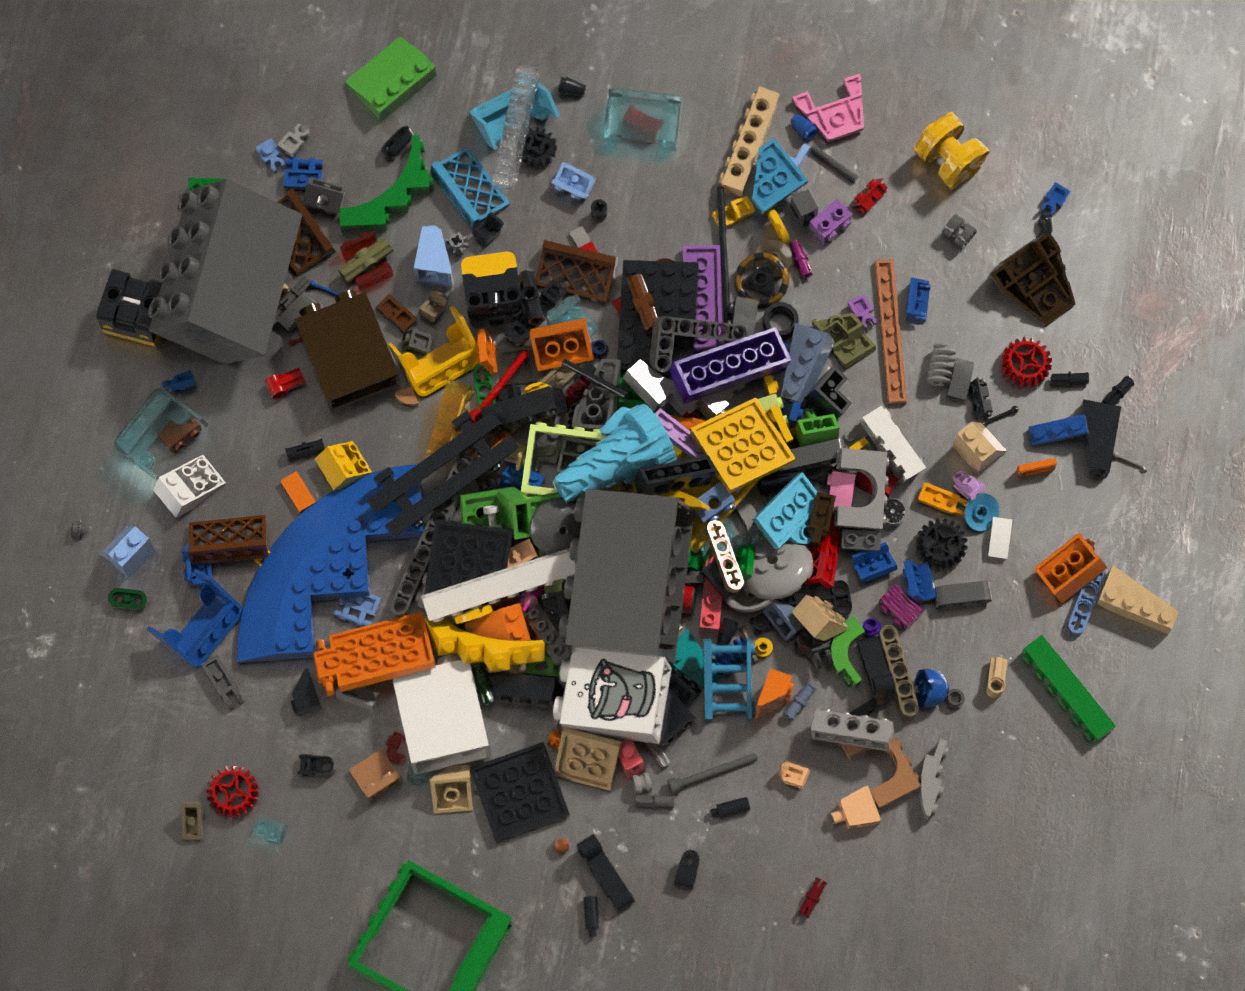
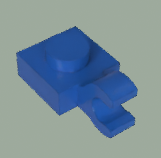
M191 370L173 376L174 379L165 380L161 383L162 388L170 387L169 390L164 391L165 395L170 391L174 393L176 389L178 391L187 390L196 385Z

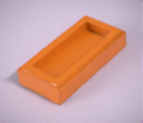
M1056 458L1018 465L1016 470L1017 476L1023 477L1053 471L1056 468L1057 461Z
M297 471L280 480L299 513H302L316 503Z

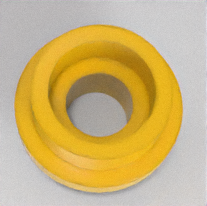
M759 638L755 641L756 655L767 657L772 653L773 645L769 639ZM765 644L767 648L765 650L760 649V645Z

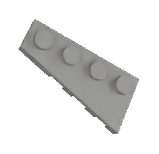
M883 403L837 420L840 427L838 439H844L846 449H849L850 446L862 438L869 437L859 420L880 406L885 409L886 407Z

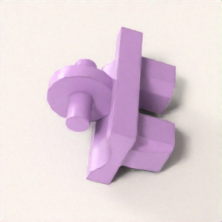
M961 470L952 477L955 481V484L952 486L954 491L964 495L967 500L975 499L977 494L987 488L984 483L976 480L973 476L966 475Z

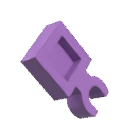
M865 294L848 301L847 305L851 312L858 319H862L865 330L868 327L866 321H871L873 325H876V318L870 315L873 312V308Z

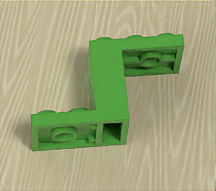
M516 487L459 495L461 519L463 523L489 526L488 514L478 517L476 511L480 507L498 505L499 512L496 513L497 524L501 525L502 528L512 529V537L514 539L531 537L530 521L536 509L550 499L562 497L558 492L527 497ZM562 527L560 529V532H563L565 530V527Z

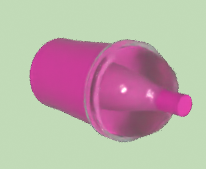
M544 585L537 586L538 589L531 592L524 590L519 597L522 612L531 610L538 605Z

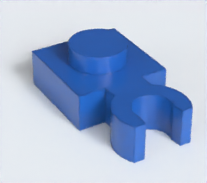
M1055 182L1045 196V200L1049 202H1045L1042 205L1041 212L1045 208H1050L1049 216L1052 217L1056 211V206L1061 209L1071 191Z

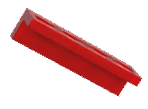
M832 514L827 538L822 537L820 547L812 546V542L809 543V550L813 560L819 552L820 555L813 562L812 573L817 568V574L806 579L805 585L819 582L826 589L832 588L834 585L843 528L833 527L834 514Z

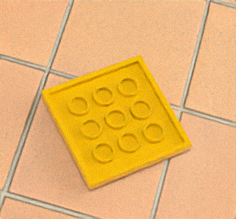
M757 398L751 399L690 429L691 435L704 455H709L716 469V474L729 493L786 467L796 460Z

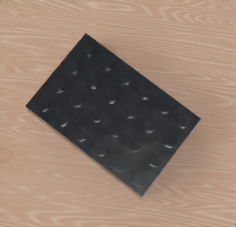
M623 260L617 359L621 360V373H626L640 359L650 367L649 359L652 332H645L641 318L635 310L632 301L633 297L626 279L635 274H642L647 290L653 298L657 317L666 316L697 320L699 262ZM665 320L661 324L663 330L667 328ZM683 322L680 324L681 332L685 330V324ZM674 336L672 364L675 361L695 355L696 337ZM663 339L659 343L661 349L665 347ZM661 358L657 362L659 368L663 366ZM669 370L657 372L663 377H672Z

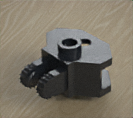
M805 627L802 628L793 645L796 652L808 656L809 660L812 659L816 669L822 668L820 656L824 657L828 666L833 665L829 649L834 636L822 641L814 638Z

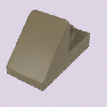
M181 802L182 840H202L204 809L201 802Z

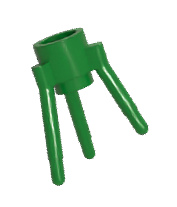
M706 543L699 550L698 554L693 553L692 556L690 545L689 570L701 572L702 568L705 567L712 552L709 547L705 556H703Z

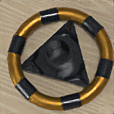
M764 252L754 253L746 257L738 266L735 273V287L737 293L742 298L753 299L744 290L742 284L772 296L770 299L758 300V307H767L780 301L786 294L789 287V273L785 264L777 256ZM764 259L769 260L744 280H741L745 268L751 262ZM772 262L775 263L782 273V284L776 295Z

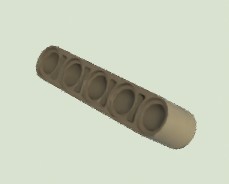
M886 625L879 634L880 646L889 674L892 673L894 677L899 713L903 719L911 720L914 719L918 712V702L898 632L895 627ZM889 632L893 635V638L885 639L883 634ZM894 650L898 653V657L892 658L888 652ZM901 669L904 674L896 676L893 671ZM905 687L909 693L903 695L899 692V688ZM911 706L913 707L914 712L907 713L905 712L904 707Z

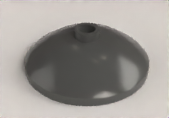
M554 498L544 502L536 509L530 521V535L534 544L541 551L552 554L568 549L573 537L580 538L582 522H576L575 520L576 503L573 501L566 503L564 498ZM565 527L564 532L560 533V529Z

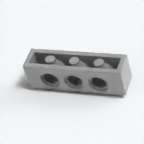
M828 709L815 710L811 727L812 739L890 751L894 733L893 722L888 719H873L866 715L855 716L847 712L836 713ZM831 724H837L836 727H830ZM851 727L857 728L855 730H849V728ZM870 730L876 731L875 733H868Z

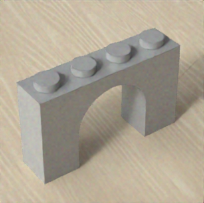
M846 448L837 450L836 469L858 471L865 474L872 484L873 492L870 501L864 507H834L833 527L883 529L886 523L884 507L887 504L885 488L888 486L886 469L889 467L887 452Z

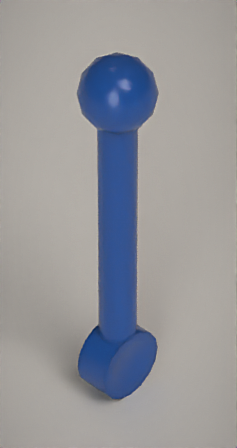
M314 280L311 281L310 287L319 288L335 296L340 294L317 284Z

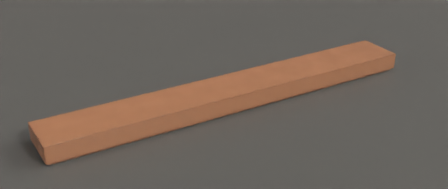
M894 259L875 260L888 405L907 404Z

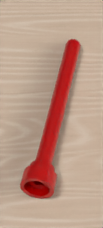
M523 350L480 406L469 412L472 416L473 424L482 418L480 408L492 403L528 357L529 352L527 350Z

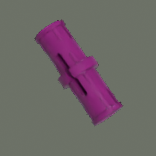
M799 240L791 242L789 247L794 257L793 261L797 265L802 279L811 277L813 272L808 263V256L802 249L801 242Z

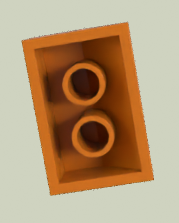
M586 318L530 329V338L538 371L562 367L564 359L574 364L594 360Z
M1080 533L1076 534L1034 567V570L1061 603L1065 602L1107 569V566Z
M770 668L757 703L755 718L759 719L783 708L785 702L789 703L794 683L791 682L792 676Z

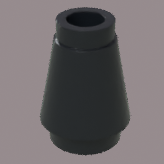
M567 76L566 78L561 77L558 92H562L564 95L584 96L586 85Z
M724 617L723 621L720 622L716 644L728 645L739 629L737 627L739 623Z

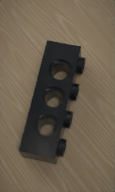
M708 455L640 468L634 484L639 494L658 495L709 485L716 473V469Z

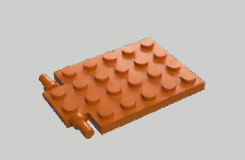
M423 611L328 635L331 648L327 649L324 640L319 639L316 642L317 650L313 654L318 683L323 684L327 696L334 695V680L338 681L340 692L436 667Z

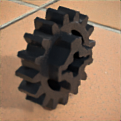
M536 127V131L529 128L528 134L523 132V138H518L520 143L517 144L518 156H522V162L528 161V166L535 163V167L538 168V164L541 163L544 167L545 161L551 163V157L556 156V138H552L551 132L546 134L545 128L542 131H539V127ZM534 143L536 144V146H538V148H540V152L536 147H534Z

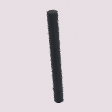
M567 359L562 361V366L623 399L627 398L628 392Z

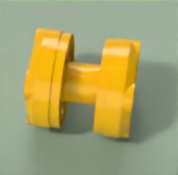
M953 112L947 113L934 123L928 125L913 148L914 152L926 163H930L940 156L945 160L938 171V175L950 189H954L968 178L974 176L990 152L976 138L970 139L962 145L957 141L965 127Z

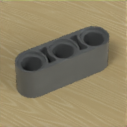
M989 581L935 587L937 608L985 604L992 601Z

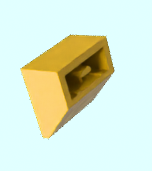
M353 441L327 446L315 458L333 490L342 489L363 476L372 473Z

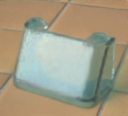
M619 88L609 89L603 143L609 146H616L623 139L658 143L659 148L664 152L677 151L682 98L677 95Z

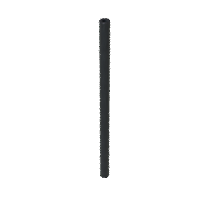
M717 187L724 323H727L731 318V313H728L730 288L724 187Z

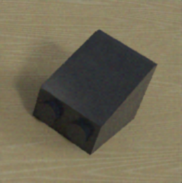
M668 688L659 742L661 746L671 743L697 719L670 688Z

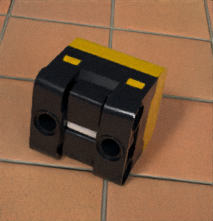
M499 252L470 256L462 260L461 270L470 325L479 328L514 323L515 320L518 321L523 315L515 255L511 252Z
M112 269L96 314V319L102 332L156 347L160 336L149 331L152 318L148 316V309L152 300L159 296L162 283L154 279H150L147 282L131 278L130 273Z

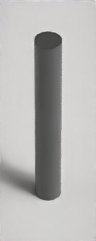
M813 145L810 151L854 183L857 181L858 175L817 146Z

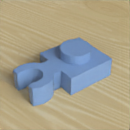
M271 138L255 147L265 164L271 162V169L274 173H277L276 164H281L285 168L283 159L278 158L281 156V152Z

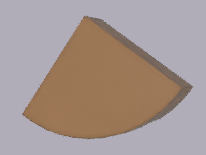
M412 386L394 392L395 397L401 403L409 406L419 405Z

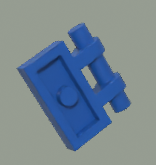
M293 157V159L286 158V166H292V169H285L284 189L306 190L310 177L322 180V170L315 169L316 167H323V160H316V158L299 159V157ZM299 166L309 167V170L299 169Z

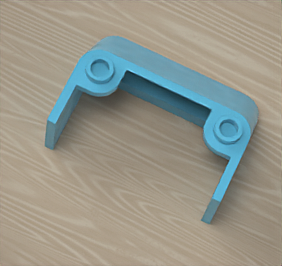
M536 80L526 81L470 111L471 117L484 140L494 150L498 148L496 144L502 141L504 132L534 117L540 120L549 118L550 114L556 118L560 117L549 90Z

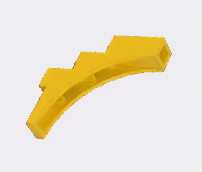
M425 618L430 644L438 656L457 653L465 664L484 661L491 672L510 669V665L544 661L545 643L543 640L508 641L492 639L464 631L450 623L446 618L438 622L429 621L428 618Z

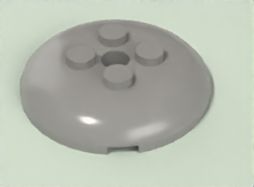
M766 538L753 544L755 545L753 576L743 583L742 588L747 593L750 592L756 595L757 598L765 600L780 599L797 592L802 588L801 585L806 579L811 577L813 571V558L810 550L806 545L792 543L789 540L776 550Z

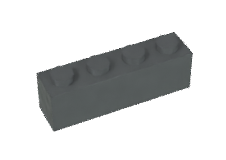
M736 296L733 302L729 304L728 313H731V318L727 323L743 325L747 329V337L753 335L758 300ZM737 328L734 330L735 338L739 336V330ZM724 340V344L733 342V341H725V340Z

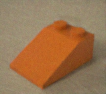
M520 603L498 609L464 624L467 632L482 637L508 641H531Z

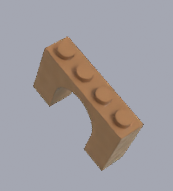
M870 730L868 733H875L876 731ZM894 736L890 751L886 752L895 761V775L887 782L870 790L877 811L918 791L921 787L919 775L913 773L909 757L903 755L901 751L903 749L902 744ZM842 744L849 759L871 750V748Z

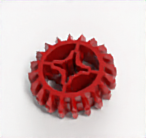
M1023 337L1022 342L1018 338L1015 339V344L1010 342L1009 348L1006 347L1004 349L1005 354L1001 356V359L1004 360L1001 362V366L1005 367L1002 372L1009 373L1006 378L1007 380L1013 378V384H1016L1017 381L1020 382V387L1024 383L1029 388L1031 382L1035 386L1038 385V381L1044 382V377L1049 376L1048 371L1052 368V365H1050L1052 358L1049 357L1050 351H1045L1046 345L1039 346L1040 340L1034 343L1033 337L1029 341H1027L1026 337ZM1021 350H1029V352H1027V353H1022V352H1020V351H1021ZM1035 354L1040 358L1041 366L1034 359ZM1030 357L1028 364H1025L1023 367L1025 360H1028ZM1012 359H1014L1015 363L1018 364V371L1014 368L1012 364ZM1027 371H1030V372H1033L1034 374H1028V375H1027V374H1024V373L1027 372Z
M233 765L232 771H229V768L225 766L224 773L219 769L217 770L218 777L215 775L211 776L214 782L208 781V786L212 788L206 789V793L212 795L207 797V801H212L210 807L215 808L216 814L222 811V817H226L227 813H229L230 819H233L234 813H236L237 817L240 818L241 811L246 815L248 814L247 807L254 809L251 802H258V799L254 796L259 795L260 792L254 789L258 788L259 784L253 783L256 778L255 776L249 777L251 774L249 770L243 774V767H240L237 771L236 766ZM233 778L230 784H221L226 779ZM241 779L248 784V794L240 790ZM235 788L236 792L238 793H233L232 796H230V793L227 791H233V789ZM218 790L226 794L224 805L218 801ZM238 799L244 800L241 804L230 807L234 801Z

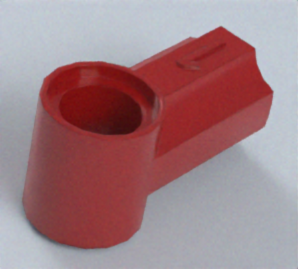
M299 367L282 375H272L265 380V384L273 399L281 398L289 390L306 383Z

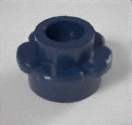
M596 340L591 344L594 357L602 358L608 353L609 348L605 341Z

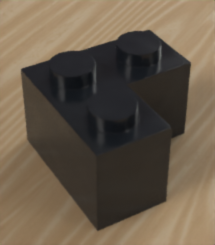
M835 366L829 369L804 397L823 416L834 414L836 420L852 404L839 391L848 378Z

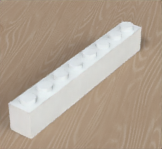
M570 548L422 595L421 598L429 621L438 622L445 619L444 616L450 614L452 616L460 615L463 613V610L468 608L475 610L481 608V604L487 602L489 604L497 603L500 601V598L505 596L512 598L518 596V592L524 590L531 592L538 589L537 586L553 585L556 583V580L561 578L566 580L568 576H574L576 564L575 561L570 559Z

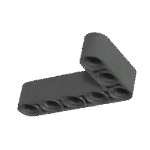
M659 316L653 323L649 366L657 372H666L670 369L675 335L736 341L747 337V329L743 325ZM664 320L667 322V328L665 330H663L661 326ZM682 322L685 324L683 332L680 331V324ZM700 324L703 326V332L701 334H699L698 332V326ZM718 326L721 328V334L719 336H717L716 334V328ZM736 328L739 330L737 338L734 337V330ZM662 339L665 341V347L663 349H661L659 346V343ZM660 358L663 360V366L661 368H659L657 365V362Z

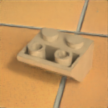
M806 595L792 611L794 616L813 637L822 641L849 628L844 623V617L832 610L833 605L827 600L822 601L817 596L811 597Z

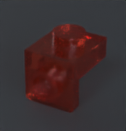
M394 731L393 735H389L386 746L388 748L386 755L394 763H405L407 760L406 756L397 753L403 738L402 733Z

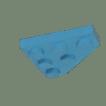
M775 138L759 148L752 201L764 214L808 183V179Z

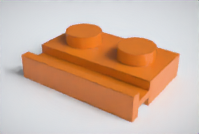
M484 328L477 330L478 362L487 371H490V375L496 374L498 369L495 341L492 340Z

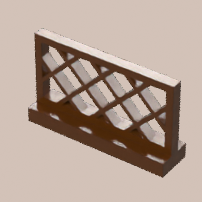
M292 188L277 203L283 205L288 201L291 205L290 209L302 214L297 240L295 241V250L292 253L293 259H290V265L296 274L300 275L328 254L331 256L337 251ZM302 231L311 234L309 242L300 241ZM299 244L309 245L307 255L297 254ZM312 246L320 247L322 253L317 256H310ZM296 258H306L305 264L298 269L295 265Z
M547 240L543 241V250L535 278L537 286L546 287L551 282H539L541 274L546 271L549 272L552 280L554 279L555 281L566 275L571 283L564 287L568 291L567 293L607 302L615 268L619 260L617 257ZM546 253L554 255L557 262L547 266L545 263ZM567 258L572 259L575 266L566 271L561 262ZM584 263H590L593 270L584 275L579 266ZM559 264L564 273L554 278L550 269ZM603 267L611 268L609 276L602 280L597 271ZM577 268L582 277L572 282L568 273ZM596 273L600 281L590 286L586 277ZM584 279L589 288L580 292L575 287V284ZM602 284L605 288L604 297L597 296L593 289Z
M266 515L190 522L188 552L191 565L268 557ZM262 522L257 529L251 526L253 523ZM236 524H241L242 527L238 531L232 528ZM217 526L223 527L219 532L213 530ZM202 528L204 531L198 535L194 532V529ZM246 529L252 531L248 537L242 534ZM227 531L233 533L231 537L227 539L223 536ZM208 533L214 535L209 541L203 538ZM256 535L263 538L258 540H252ZM237 537L243 540L239 542H233ZM218 539H220V540H222V541L224 542V543H219V544H213V543L216 542ZM199 541L204 543V545L194 546Z

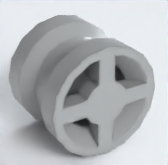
M644 772L640 776L632 775L637 795L645 790L648 792L652 791L648 772Z

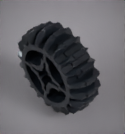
M937 518L934 524L930 520L928 526L923 525V531L918 532L919 537L916 538V542L919 544L916 546V550L920 551L918 556H925L923 562L925 563L929 560L930 567L937 564L936 568L939 570L941 565H943L944 569L947 570L948 564L951 567H955V562L960 563L961 557H965L966 553L964 551L968 549L965 543H967L968 539L963 537L965 531L959 532L960 525L953 526L954 521L947 524V519L944 518L943 523H940L939 518ZM940 531L948 532L950 535H943ZM932 533L934 535V543L927 547L926 539ZM939 541L941 543H946L945 546L943 547V545H938ZM956 541L957 550L951 555L949 546ZM933 553H941L943 557H938Z

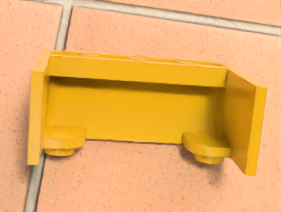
M453 306L449 308L456 323L447 329L446 336L449 342L417 360L414 354L410 352L401 354L391 342L388 343L398 366L419 396L431 394L479 364L477 344L464 317Z

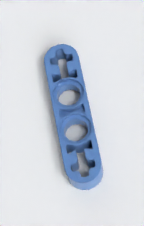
M1105 570L1100 573L1101 576L1097 577L1095 583L1090 581L1081 588L1067 626L1068 631L1072 635H1080L1085 630L1104 581ZM1093 587L1095 595H1086L1085 588ZM1078 605H1087L1089 609L1088 612H1079ZM1078 617L1082 618L1079 626L1082 628L1074 630L1072 624L1076 623Z

